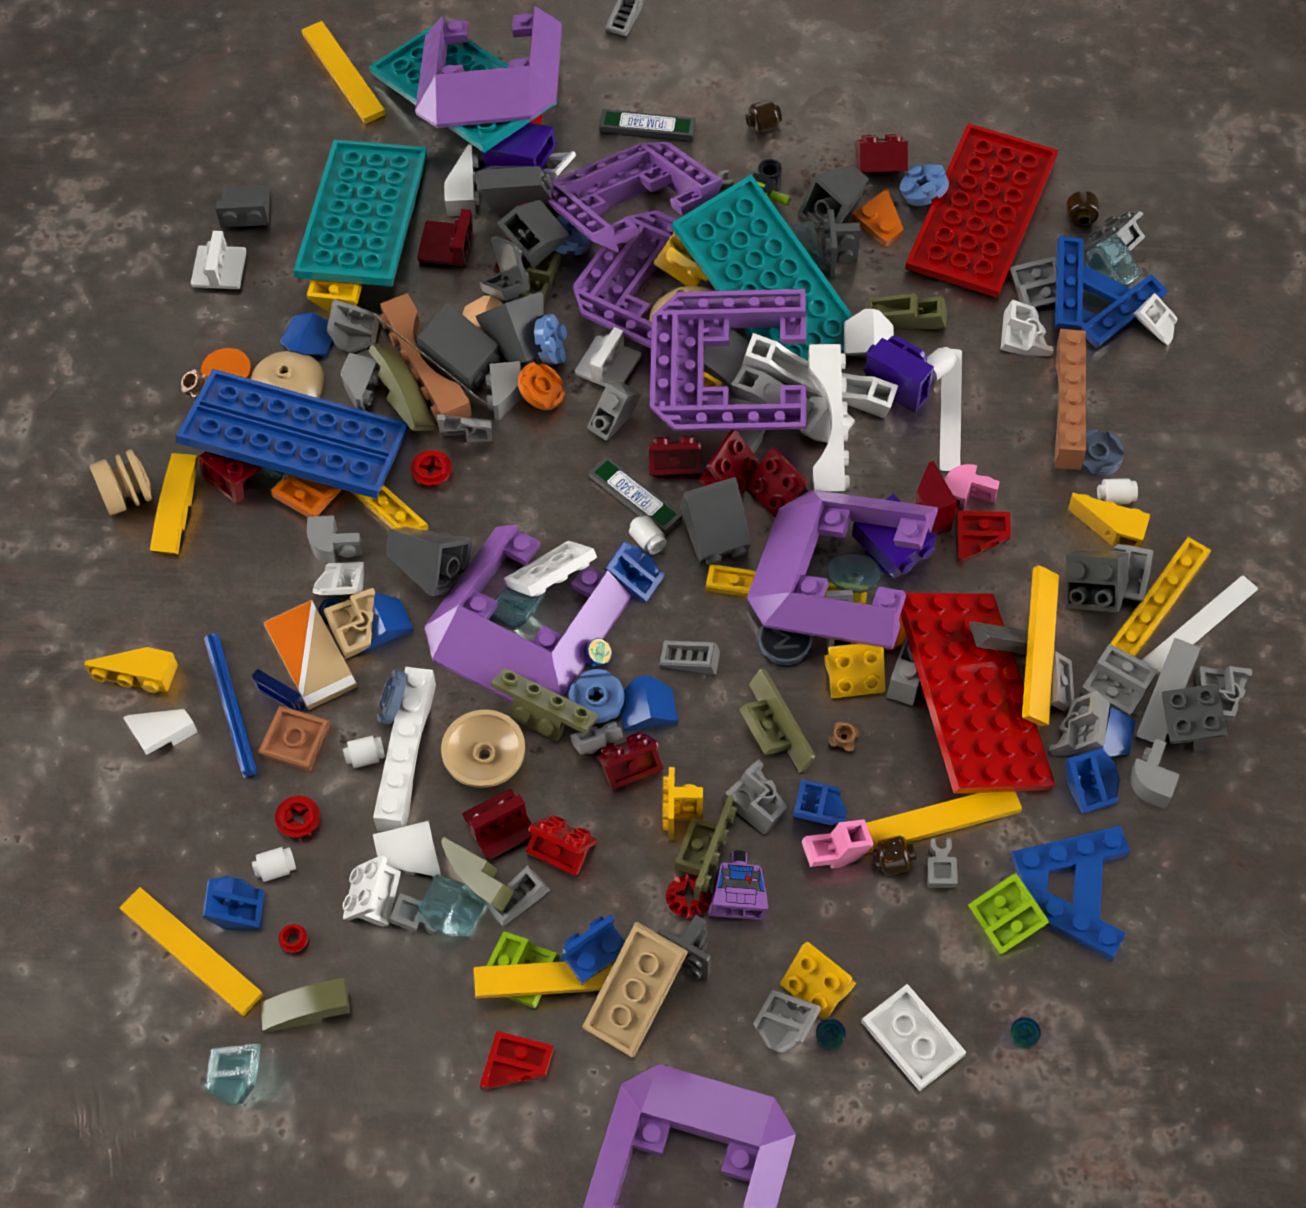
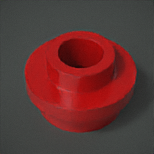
M290 924L281 930L278 942L284 951L297 953L306 946L308 935L302 926ZM292 936L299 937L297 942L289 943V939Z

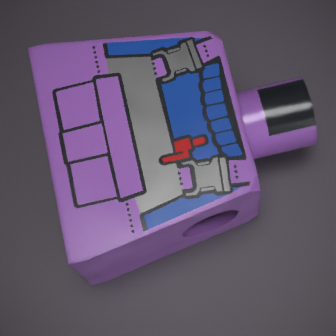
M732 851L730 853V863H721L717 870L708 916L763 920L768 911V902L762 868L758 865H747V853L745 851Z

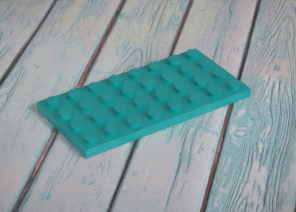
M434 25L369 66L373 76L415 105L425 35ZM470 39L465 43L448 44L445 66L463 65L464 72L508 67V64ZM555 102L554 104H552L550 107H548L547 109H545L543 112H541L540 114H538L536 117H538L539 115H541L542 113L546 112L548 109H550L551 107H553L554 105H556L557 102ZM533 119L448 128L485 153Z
M334 139L294 266V278L393 286L428 155L427 147Z
M752 174L672 222L670 227L716 291L806 290V344L782 345L783 347L807 361L809 345L840 344L841 353L844 352V322L853 317V315ZM780 327L743 328L750 339L753 333L780 343Z

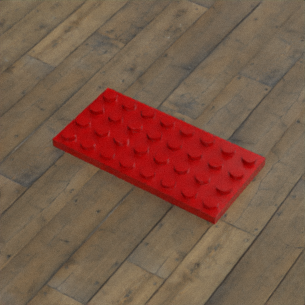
M968 123L946 171L949 181L948 189L939 199L938 196L934 198L908 256L905 269L999 298L1059 150Z
M905 593L906 598L900 616L953 792L1051 790L1055 787V780L1037 725L1022 718L1024 685L1013 653L976 647L969 625L971 621L1004 626L994 593Z

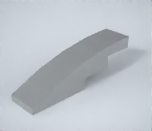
M1174 638L1135 737L1152 744L1155 739L1165 741L1168 727L1162 692L1186 688L1201 647Z

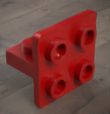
M556 815L547 816L531 824L528 831L532 832V836L525 852L574 876L578 875L589 848L596 844L597 838L591 836V832L582 827L574 828L565 824L566 820Z

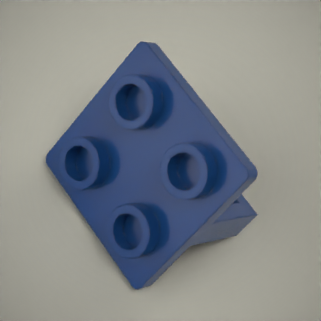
M612 915L605 919L602 916L598 917L589 924V930L582 935L575 933L564 942L565 946L563 947L561 962H566L582 985L612 965L625 943L613 926L615 919Z

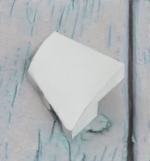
M1015 300L1010 302L1003 316L1001 350L1029 356H1051L1053 347L1047 346L1044 339L1046 331L1039 322V315L1035 307Z
M185 709L134 714L123 717L146 755L169 742L174 746L197 733V729Z
M428 821L372 834L377 856H386L387 866L402 870L406 874L415 875V873L430 875L433 879L442 878Z

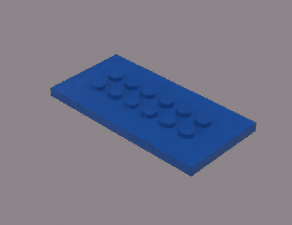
M212 369L176 434V443L377 499L407 433L408 424L389 417Z

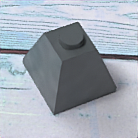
M854 165L815 175L798 211V215L812 228L823 227V219H828V210L833 209L835 224L842 223L860 199L869 179Z
M488 166L476 172L477 191L500 218L506 216L515 207L521 206L522 202L528 204L538 200L544 202L552 199V179L539 166Z
M542 291L505 303L475 316L487 335L498 344L499 351L508 362L520 361L523 368L530 363H537L535 358L539 357L538 353L542 352L540 344H535L534 327L536 320L541 318V315H544Z
M409 527L389 530L387 540V556L429 595L447 594L455 585L453 580L459 571L464 572L469 565L472 538Z

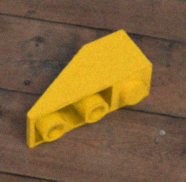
M1072 493L1068 507L1070 512L1113 547L1117 544L1141 548L1150 514L1144 513L1139 509H1130L1119 506L1114 502H1105L1091 498L1086 494Z
M149 647L91 659L84 663L90 677L96 681H112L127 688L132 686L140 687L150 693H157L158 691L168 693L178 667L173 652Z

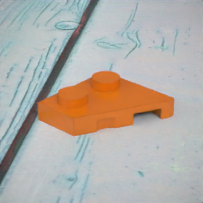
M887 189L852 213V220L860 223V227L885 248L903 235V226Z
M286 474L271 490L272 497L304 516L313 517L318 516L342 489Z

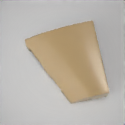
M374 588L351 595L350 600L324 609L344 660L371 646Z

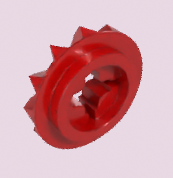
M428 450L418 454L413 459L410 470L412 478L416 480L418 485L424 484L427 488L430 485L439 487L441 482L448 481V476L452 473V465L450 459L444 453ZM434 463L436 470H434L433 473L429 475L427 470L430 469V467Z
M300 795L292 796L278 806L275 813V823L278 830L287 838L296 837L300 839L302 836L311 835L315 827H318L321 815L318 805L311 798ZM293 810L295 813H298V815H303L302 818L304 824L298 823L297 821L292 822L294 820L292 813Z
M687 873L685 876H676L675 880L668 884L666 902L669 909L675 915L691 919L695 915L701 916L708 910L712 897L710 887L707 893L702 892L699 901L694 900L692 897L690 905H688L686 897L681 896V894H685L687 886H690L692 894H694L698 876Z

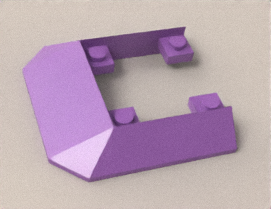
M534 6L533 14L513 15V38L532 36L530 58L509 60L507 68L464 72L463 65L445 66L448 44L468 42V20L445 22L442 15L425 35L415 108L416 115L436 128L533 119L557 102L562 23Z
M670 142L636 144L556 178L553 181V188H551L552 199L545 202L591 241L619 253L617 244L626 243L632 237L639 235L637 226L627 218L611 225L603 220L600 216L602 213L609 211L608 208L647 191H660L667 185L679 194L671 198L670 202L672 208L683 216L715 197L723 183L721 178Z
M657 210L623 217L622 219L627 218L637 226L639 235L632 237L626 243L617 244L619 253L602 246L573 284V291L582 317L610 330H613L614 327L621 329L625 337L651 348L652 322L644 318L650 311V304L636 298V296L655 269L659 268L654 264V260L674 233L670 226L672 222L677 220Z
M783 289L676 293L652 315L650 409L674 431L806 429V385H780V404L729 405L728 386L704 387L705 346H729L730 328L780 327L781 345L806 344V290Z
M810 490L779 508L747 599L765 628L893 649L901 626L899 617L906 598L903 590L878 587L872 605L824 598L829 585L827 579L807 576L805 574L819 535L845 538L850 521L897 528L893 540L895 546L921 550L927 532L931 533L938 508Z
M517 524L498 526L493 530L424 626L432 660L513 703L512 697L491 687V681L503 668H507L565 697L573 682L576 681L591 659L589 652L590 644L596 639L603 640L632 597L608 570L604 574L588 566L579 572L571 584L572 590L588 597V600L564 635L543 625L532 642L493 623L489 619L497 609L498 603L496 600L482 594V591L507 557L526 566L540 548V541L517 530Z
M660 1064L621 1084L583 1208H626L617 1205L633 1149L662 1157L670 1128L729 1144L721 1174L750 1182L743 1208L777 1207L796 1134L775 1097Z

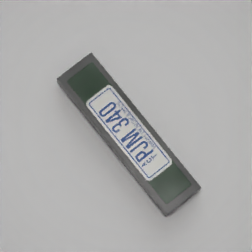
M603 109L599 132L693 141L696 118Z
M607 456L588 472L592 480L638 516H649L665 535L682 520L680 512Z

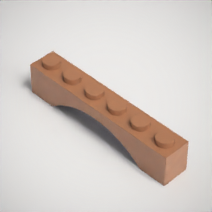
M408 293L381 303L382 314L379 315V318L416 347L420 322L418 311ZM390 330V340L394 347L398 346L400 348L399 355L406 365L409 364L410 372L421 386L420 391L425 402L429 401L431 404L430 410L435 421H437V415L472 417L470 402L460 384L436 373L426 364L419 352Z
M1060 329L1056 346L1058 416L1055 441V468L1081 470L1086 452V331Z

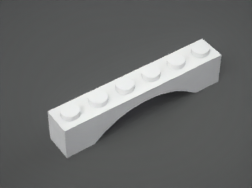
M753 333L741 367L743 365L752 367L790 385H806L807 391L822 396L818 388L809 379L807 360L789 351L777 341ZM841 372V376L846 377V393H842V402H847L848 406L885 419L892 406L898 385L876 377L858 376Z
M840 344L809 345V379L824 398L831 426L828 445L820 459L813 466L811 481L812 490L845 494V491L850 489V477L845 475L844 466H849V451H844V442H848V426H843V417H847V402H842V393H846V377L841 376V369H845L846 356L845 353H841Z
M405 668L406 686L399 710L394 719L373 816L377 831L384 832L407 826L419 744L426 719L432 707L436 688L433 670Z

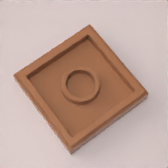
M279 705L257 753L259 757L310 772L329 732L331 722Z

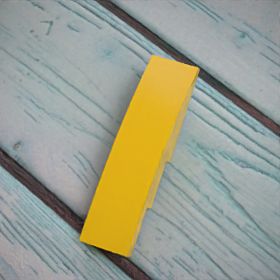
M171 454L154 522L150 551L179 554L182 530L185 531L188 507L192 506L198 455Z

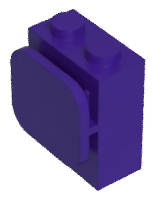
M534 123L526 124L485 153L481 151L485 166H539L542 169L556 147L553 127Z
M891 336L888 340L881 338L876 345L872 344L866 353L865 376L876 377L898 385L893 401L916 413L929 397L934 366L927 363V356L920 348L898 336Z
M894 494L885 499L901 502ZM853 522L852 537L865 549L866 557L887 577L896 578L902 573H908L918 561L927 559L935 550L936 535L932 531L931 533L927 532L922 549L919 550L895 546L893 541L897 531L895 527Z

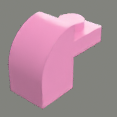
M972 464L955 467L945 478V482L957 501L955 511H964L969 496L994 503L1000 481L994 480L989 476L977 475V465Z
M865 819L839 822L831 833L805 836L801 841L810 867L830 865L831 869L857 861L874 845Z

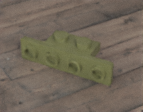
M503 668L491 681V687L513 698L510 713L511 719L556 742L562 737L565 724L582 733H587L598 720L597 713L507 668Z
M765 668L759 669L749 683L758 701L744 704L740 712L764 755L787 751L798 772H804L815 759V754Z
M732 795L727 797L718 824L692 817L675 861L674 869L698 876L694 889V900L699 901L702 892H708L712 880L709 872L711 868H717L721 853L717 852L719 845L725 846L729 830L726 829L727 823H733L737 807L733 806L734 796Z

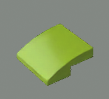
M1016 872L968 904L1000 954H1003L1049 923V920Z
M503 931L486 966L558 962L560 957L556 952L532 945L529 939ZM542 995L511 996L506 998L536 1009Z

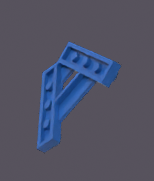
M1060 235L1057 239L1055 328L1086 331V339L1097 349L1137 317L1133 313L1151 295L1155 293L1162 299L1167 294L1168 290L1152 274L1130 289L1083 264L1084 239ZM1083 289L1112 304L1098 315L1083 308Z
M1121 826L1012 851L1011 858L1018 876L1049 920V923L1045 926L1112 961L1126 933L1100 919L1102 871L1104 861L1128 856L1130 853ZM1074 869L1072 904L1047 891L1048 875Z

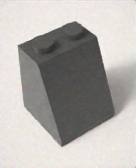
M448 303L443 306L417 337L419 350L471 392L477 386L480 387L484 383L486 374L490 372V364L500 362L498 344ZM421 355L426 364L429 367H431L436 373L445 377L448 380L454 381L443 371H441L438 367H436L433 363H431L429 360H427L424 356Z
M736 477L684 492L679 506L699 564L705 562L707 565L716 564L722 561L724 556L732 555V558L747 553L752 540Z

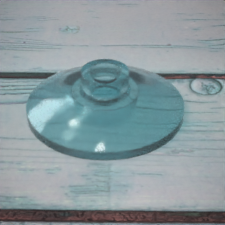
M849 552L840 554L830 561L828 577L841 590L864 593L874 589L879 584L881 569L869 556Z

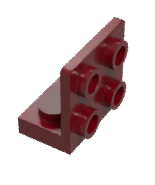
M461 209L460 217L455 219V223L427 220L424 225L417 260L419 262L465 266L473 233L471 210Z
M207 451L199 456L201 477L235 504L244 499L243 482L263 468Z

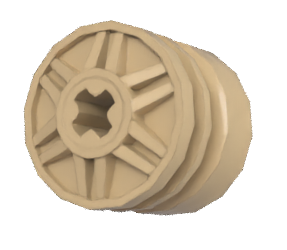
M132 449L125 451L130 463L123 464L120 455H115L117 467L114 469L111 468L106 459L89 465L110 516L126 511V497L130 496L133 503L139 506L137 493L142 492L146 502L152 501L149 479L141 461L134 455Z

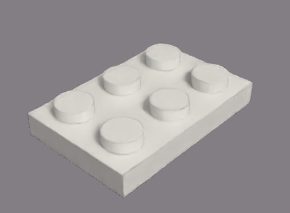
M567 541L505 577L504 581L507 588L529 596H539L550 585L563 582L568 578L567 575L588 567L589 562L596 559L597 556L593 548Z
M908 984L867 1014L861 1021L919 1091L924 1089L966 1054L962 1046Z

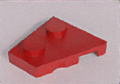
M957 511V562H962L1009 541L1011 537L1010 512Z
M496 1031L479 1085L480 1088L487 1090L545 1078L554 1052V1045Z

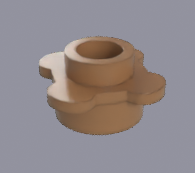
M197 370L187 372L181 380L182 391L185 393L190 392L192 397L197 398L208 377L206 375H199Z
M835 723L833 726V736L829 737V744L832 747H842L847 752L853 751L855 749V739L860 736L859 729L849 723ZM842 735H846L847 738L843 739Z

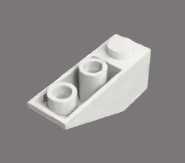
M472 144L467 145L444 182L447 217L460 216L461 209H470L472 215H476L475 205H480L479 192L475 191L477 177L476 172H474V168H479L478 153L473 154Z

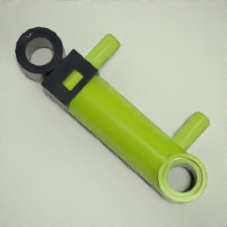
M774 159L761 161L758 166V174L754 173L752 176L771 202L775 201L786 206L789 205L791 197L776 192L781 186V164Z

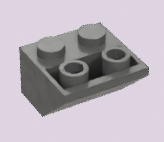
M541 200L517 206L497 222L505 236L520 247L522 256L532 268L571 237Z
M1076 550L1066 555V608L1119 612L1129 578V553Z

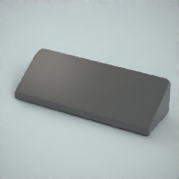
M973 621L969 623L976 647L1027 655L1028 630Z

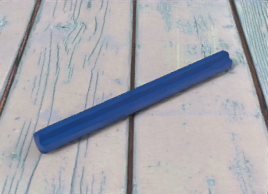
M212 633L205 636V644L240 770L244 777H249L257 773L256 765L221 641L217 633Z

